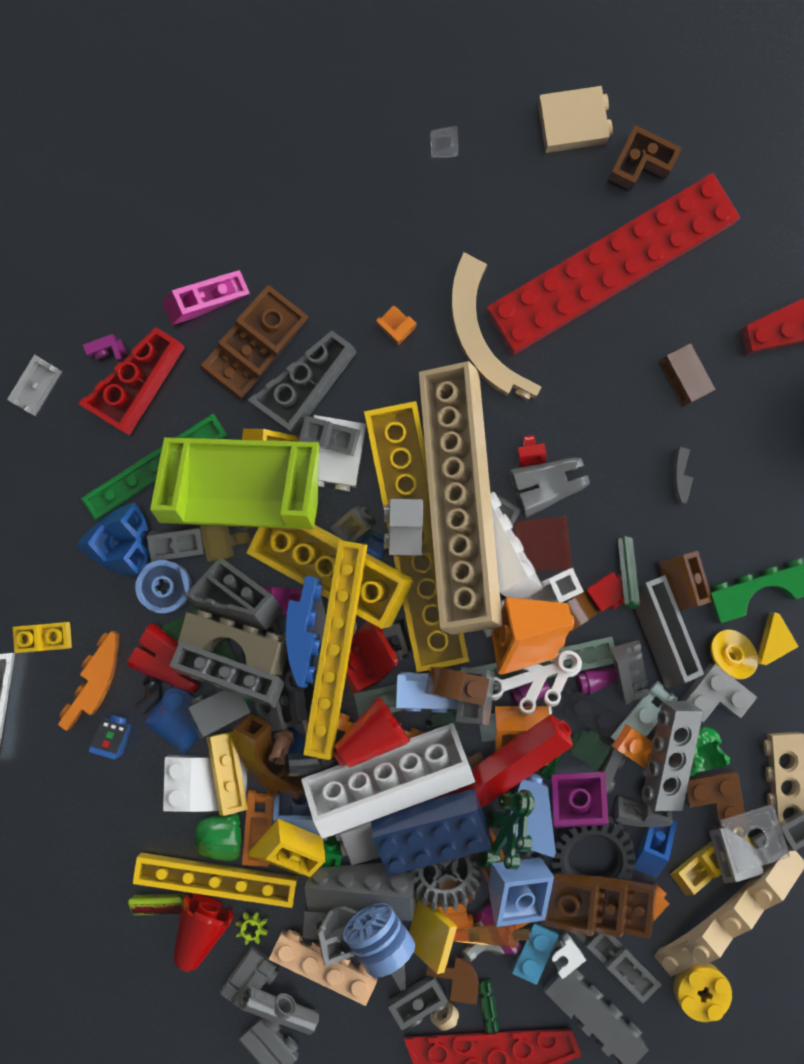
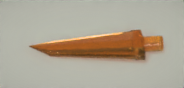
M516 924L501 927L486 925L456 929L453 941L517 948V940H530V929H516Z

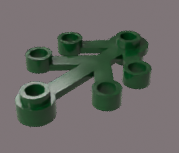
M525 789L514 794H500L498 798L499 808L505 810L512 809L513 812L510 816L503 815L498 811H490L488 813V826L493 828L503 826V828L491 845V850L477 853V863L480 868L491 869L492 863H499V852L505 843L504 866L506 869L517 870L520 866V856L518 853H515V846L518 851L528 852L531 850L532 838L530 835H527L528 816L535 808V799L532 793ZM517 824H518V836L516 837Z

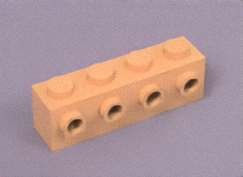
M282 929L269 960L366 1006L378 977L368 975L362 965L359 966L350 962V958L324 966L318 942L312 941L311 943L302 939L303 936L293 930L286 931Z

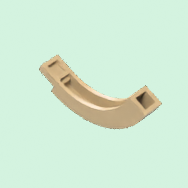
M464 252L457 267L451 297L452 321L460 348L467 361L479 371V376L495 390L508 396L511 388L516 389L515 394L526 400H529L530 397L535 399L542 387L516 374L502 364L494 356L483 339L476 314V296L487 264Z

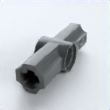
M247 986L243 989L242 995L239 998V1007L242 1010L262 1017L264 1022L270 1027L276 1028L284 1025L310 1035L315 1031L316 1025L319 1022L318 1013L296 1004L294 999L285 993L275 996Z

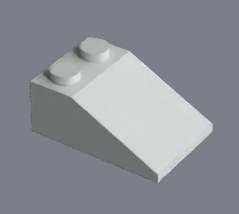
M168 755L165 757L163 811H219L210 756ZM239 757L247 802V768Z

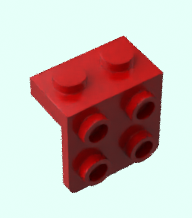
M369 621L352 636L345 678L352 694L377 685L398 665L396 653L386 640L383 630Z

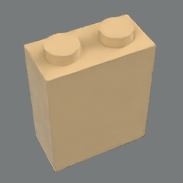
M602 86L539 96L538 109L545 153L607 144L609 135H613L611 119L607 120L606 110L609 109L608 96L603 94Z

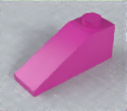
M240 270L172 290L163 299L162 303L171 324L174 325L199 317L246 297L250 293Z

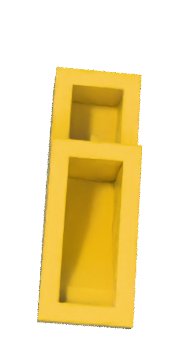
M741 826L728 829L752 844ZM712 841L670 874L686 896L695 895L709 881L721 875Z

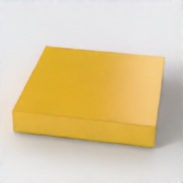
M421 899L417 900L409 930L415 942L414 953L436 974L444 973L457 926L439 909L434 911L432 904L425 907Z

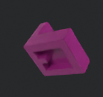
M113 334L83 345L86 355L90 358L94 357L95 360L109 356V351L113 350L116 360L120 363L125 360L123 355L127 354L122 339L117 340Z

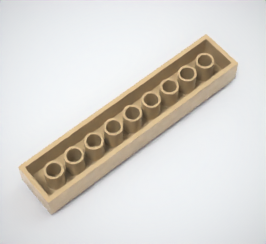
M469 361L419 372L440 629L454 635L503 627L479 371Z

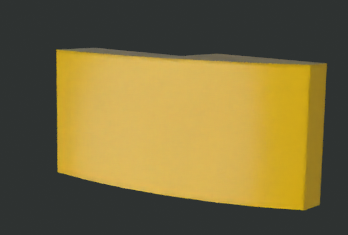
M70 622L13 627L15 653L72 648Z

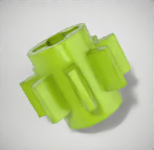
M256 911L252 916L244 912V922L237 920L235 924L241 927L236 937L243 936L246 939L245 945L250 940H255L259 944V935H267L268 933L263 928V925L267 923V919L261 920L258 917L259 911ZM249 922L252 926H258L255 933L252 930H246Z

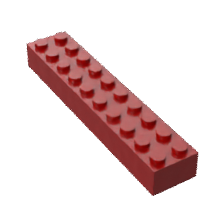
M714 173L489 305L486 313L512 356L731 227L739 220L740 216Z

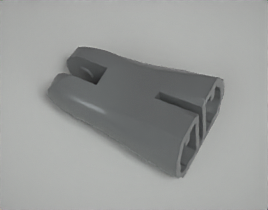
M566 458L549 463L509 469L510 480L519 506L522 509L521 512L525 518L583 490L590 484L588 476L578 477L569 482L567 480L566 472H572L584 466L581 458Z

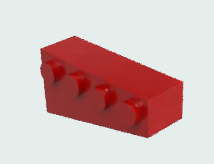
M804 298L746 325L741 330L745 354L751 355L804 344Z
M155 327L131 351L132 353L123 362L113 368L114 371L104 381L101 380L94 387L95 390L87 397H84L78 404L130 436L185 347L179 341Z

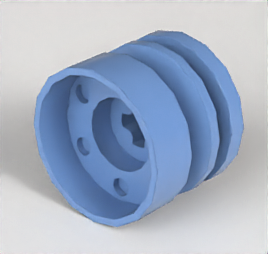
M375 903L365 907L353 916L344 928L343 939L345 943L351 948L352 953L357 955L360 964L367 974L372 977H384L392 974L401 968L414 952L415 942L405 926L401 924L399 917L394 913L392 907L387 903Z

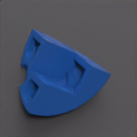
M135 502L130 503L100 520L79 540L76 546L102 567L120 575L138 577L146 566L149 556V548L145 546V532L148 531V527L139 507Z

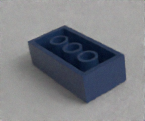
M475 788L421 802L371 821L372 839L388 876L492 849L489 826Z

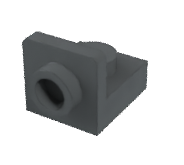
M360 503L331 527V530L338 538L344 541L355 542L377 522L371 510Z

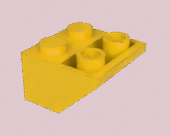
M278 819L249 851L250 857L290 873L311 877L326 861L324 843L321 836L281 819Z

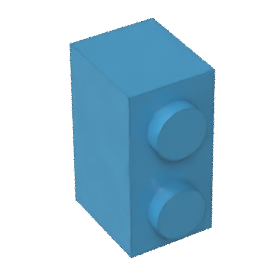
M538 921L529 924L521 941L522 948L516 953L510 966L512 974L537 985L559 936L556 929L540 925Z

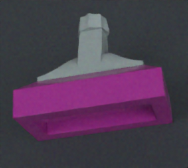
M487 905L480 907L472 914L475 920V935L470 943L462 949L461 953L471 962L481 952H492L497 956L502 955L505 957L516 954L522 946L507 926L496 927L492 907Z

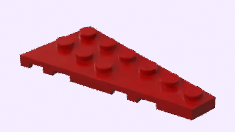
M571 1028L507 1031L491 1034L469 1033L404 1037L413 1064H563L582 1056Z

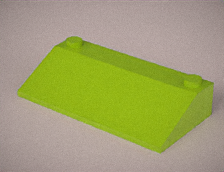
M164 438L150 510L159 523L314 529L318 505L319 443Z

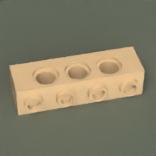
M800 732L767 734V740H764L763 743L764 754L768 756L769 767L765 768L766 781L770 783L771 793L767 794V803L769 809H772L773 820L769 821V828L784 821L783 811L787 807L793 808L794 815L804 811V734ZM787 753L790 757V762L786 767H781L779 758ZM790 780L792 789L790 792L783 794L781 785L784 781Z

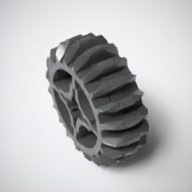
M474 854L411 871L412 875L417 876L412 880L415 882V896L417 900L422 899L425 907L432 904L434 911L438 907H442L445 913L448 907H453L457 911L459 904L467 907L468 900L474 901L476 892H479L481 889L482 873ZM461 869L467 874L465 880L460 878L459 871ZM428 873L432 875L433 882L431 885L425 880Z

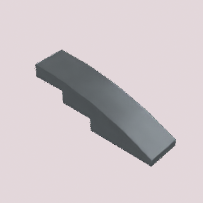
M594 932L592 936L574 933L642 1003L661 986V983L615 936Z

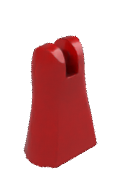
M151 623L139 640V644L142 646L134 649L127 662V667L166 682L183 691L196 693L200 684L185 675L175 672L170 667L178 647V642L158 625Z

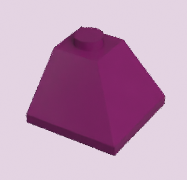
M605 772L552 775L554 827L609 825Z

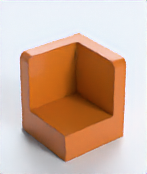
M392 306L382 318L378 317L376 319V325L398 346L416 328L417 324L410 316L406 317L396 306Z

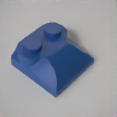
M172 685L165 692L163 698L145 720L144 724L186 755L199 738L185 712L187 708L191 707L189 702L197 697L191 692L183 691Z

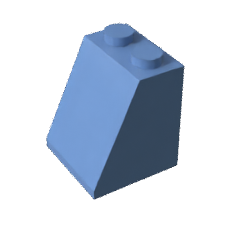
M533 773L515 785L512 794L522 789L529 790L535 799V808L528 816L527 835H530L532 838L531 850L554 857L556 852L548 787L543 782V778H540L541 776ZM512 809L506 810L505 815L510 816L513 812ZM517 824L516 837L518 836V824Z

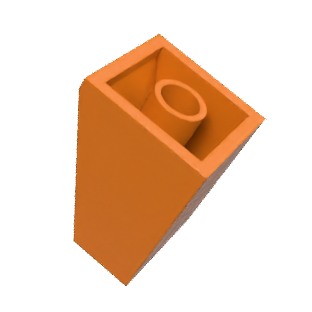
M506 598L501 609L503 627L492 628L491 631L498 674H507L556 658L560 648L564 647L565 638L569 631H572L574 627V617L570 613L568 603Z

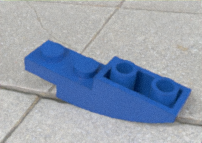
M305 576L300 602L289 600L286 619L288 659L292 674L299 687H308L309 683H313L316 674V667H313L314 658L319 656L322 641L319 640L320 634L311 633L310 627H314L316 624L317 612L314 609L316 600L320 601L322 597L323 585H320L321 579Z

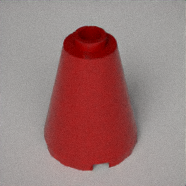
M380 697L370 705L334 745L337 751L333 755L342 767L346 764L351 768L407 745L410 742V738Z
M194 893L191 898H189V894L185 895L181 905L173 961L180 970L186 972L196 970L231 924L234 916L233 912L229 907L227 911L221 907L222 902L220 900L203 894Z

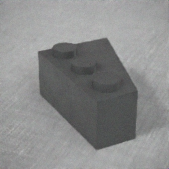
M221 557L185 595L196 610H204L213 613L214 616L229 618L236 622L267 630L284 611L272 594Z

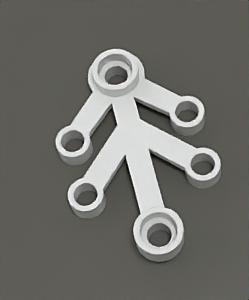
M563 651L560 654L558 653L555 659L548 660L552 664L546 666L540 664L523 668L528 672L504 680L494 677L493 686L498 689V692L492 695V700L499 699L503 692L533 682L526 697L520 701L519 710L522 714L531 715L535 711V702L546 678L557 674L552 689H549L544 696V701L548 706H557L561 700L560 693L567 678L573 677L580 672L582 666L581 658L573 651ZM565 661H570L573 664V667L569 669L565 668L563 663ZM555 694L558 699L552 702L548 699V695ZM523 703H531L532 709L525 710Z

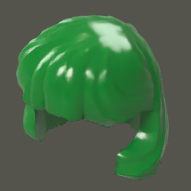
M704 726L699 730L690 776L730 764V757L718 746L722 740L719 734L712 728Z
M239 814L216 815L199 820L194 830V844L198 853L215 860L227 862L237 860L240 856L242 843Z

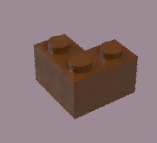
M635 125L608 180L628 190H632L643 168L666 179L682 148Z
M729 769L689 777L684 800L686 806L692 808L711 804L715 826L719 829L747 825L738 772Z

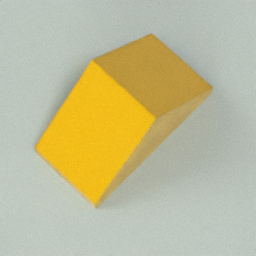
M778 613L768 614L758 652V664L768 665L799 647L781 615Z

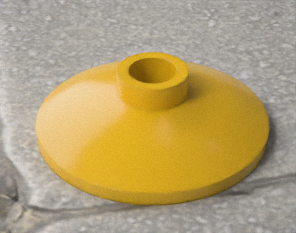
M724 630L713 638L711 642L712 658L715 664L734 679H746L754 674L758 666V655L754 645L746 636L734 630Z

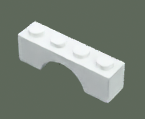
M569 568L541 581L543 589L526 599L561 603L584 591L573 568ZM506 598L500 601L501 609L505 603ZM492 628L483 630L486 637L491 636Z

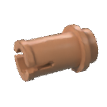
M282 729L274 734L275 743L269 756L271 762L276 758L275 764H285V754H288L290 745L295 741L292 731Z

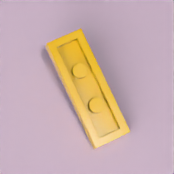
M233 731L207 736L219 815L226 816L248 810Z

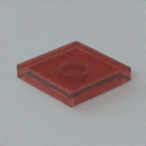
M566 516L514 522L515 536L520 540L524 548L523 552L531 562L535 572L572 568Z

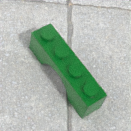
M803 558L787 562L788 568L779 570L778 566L762 570L763 575L756 578L753 577V574L737 578L738 583L731 586L728 585V582L712 586L714 591L710 593L713 602H710L716 623H724L746 616L747 606L753 594L767 586L782 590L790 599L803 598Z

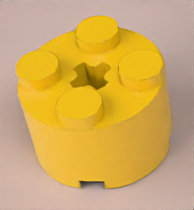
M710 963L704 966L697 964L678 973L674 979L673 991L675 998L690 1018L700 1022L718 1021L729 1009L732 1000L730 983L714 965ZM704 987H705V988L707 989V992H706V993H703V994L700 996V995L698 994V991H699V990H700V991H703V990H704Z

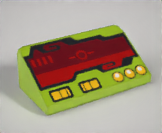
M133 895L128 901L133 915L180 914L185 895Z

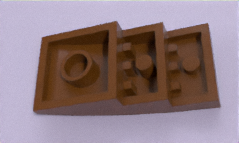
M267 285L237 318L235 325L218 342L217 348L201 364L200 369L241 401L279 357L308 320L309 316L271 286Z
M553 874L554 879L546 918L541 921L540 925L592 936L594 932L619 938L622 937L623 933L646 939L651 938L657 892L656 885L599 876Z

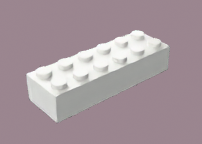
M454 723L410 738V742L407 745L349 768L346 764L343 767L337 765L301 779L313 822L322 839L475 783Z

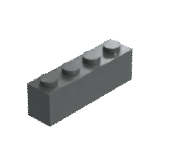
M666 575L638 585L640 606L636 607L635 610L665 687L684 684L704 675Z

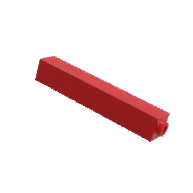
M550 714L472 768L471 772L475 783L429 800L475 788L481 807H485L498 798L501 793L507 792L573 747L570 737L572 732L569 725L564 720L559 721Z

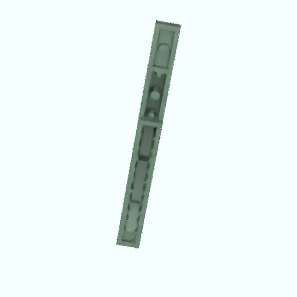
M611 636L560 648L558 653L560 654L563 651L577 653L582 661L580 669L582 671L613 664L611 648L615 646ZM545 661L539 664L542 666H546L552 664V662ZM565 661L563 663L565 668L569 669L573 667V664L570 661ZM496 662L468 667L488 669L495 672L494 677H498L501 680L528 672L524 669H519L507 674H498ZM557 674L552 675V676H549V677H547V678L555 677V676H557ZM397 684L354 694L358 717L360 718L370 705L380 697L392 713L405 710V708H396Z

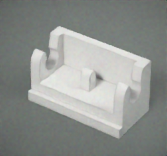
M562 930L552 951L555 947L561 948L553 954L552 961L558 970V974L564 979L584 963L586 959L568 933Z

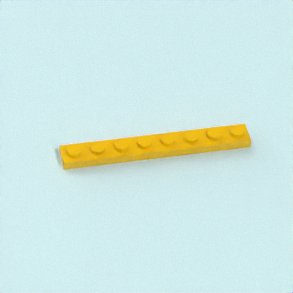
M343 540L338 542L303 754L306 756L331 760L333 757L368 546L366 544Z

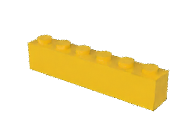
M141 852L136 859L133 884L292 908L298 876Z

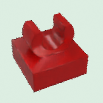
M534 435L523 436L524 447H518L519 466L546 463L544 443L536 444Z

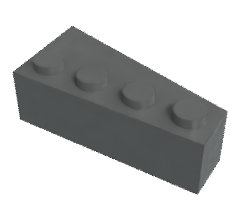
M577 968L564 979L561 978L557 971L543 985L544 992L571 1019L574 1017L577 1020V1025L588 1037L592 1038L594 1036L596 1038V1043L608 1057L615 1056L619 1064H636L649 1051L640 1037L642 1031L633 1022L627 1024L621 1018L623 1013L613 1003L608 1006L601 999L604 995L593 984L588 987L582 981L584 976Z

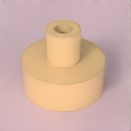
M450 1002L446 1003V1006L441 1011L435 1014L431 1013L430 1015L431 1022L440 1030L454 1028L457 1024L459 1013Z

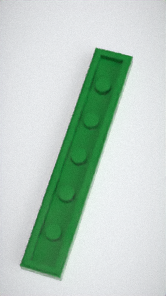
M213 413L176 438L224 439L228 435ZM162 447L81 498L94 520L97 521L156 482Z

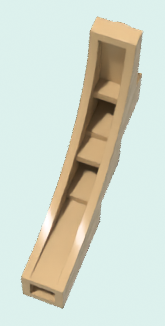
M790 851L769 864L764 863L762 867L764 874L751 877L718 910L674 942L659 949L654 957L671 977L697 964L704 966L719 959L733 938L751 930L764 910L785 899L804 870V860L796 851Z

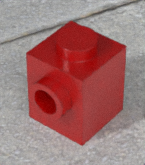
M610 572L585 589L600 612L608 607L614 610L624 603L620 574L615 575L614 572Z

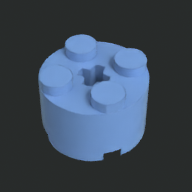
M157 560L147 564L140 572L135 583L136 595L140 603L156 613H172L180 610L188 602L185 595L192 588V580L187 570L180 564L167 560ZM162 580L170 584L166 594L164 591H159L158 586L162 585Z

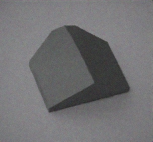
M346 906L335 907L328 911L317 930L324 966L355 956L351 948L345 943L343 932L349 920L359 911Z

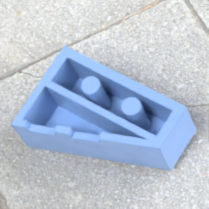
M401 672L397 675L396 708H405V711H421V708L432 709V712L447 713L448 709H457L458 700L425 694L429 673Z

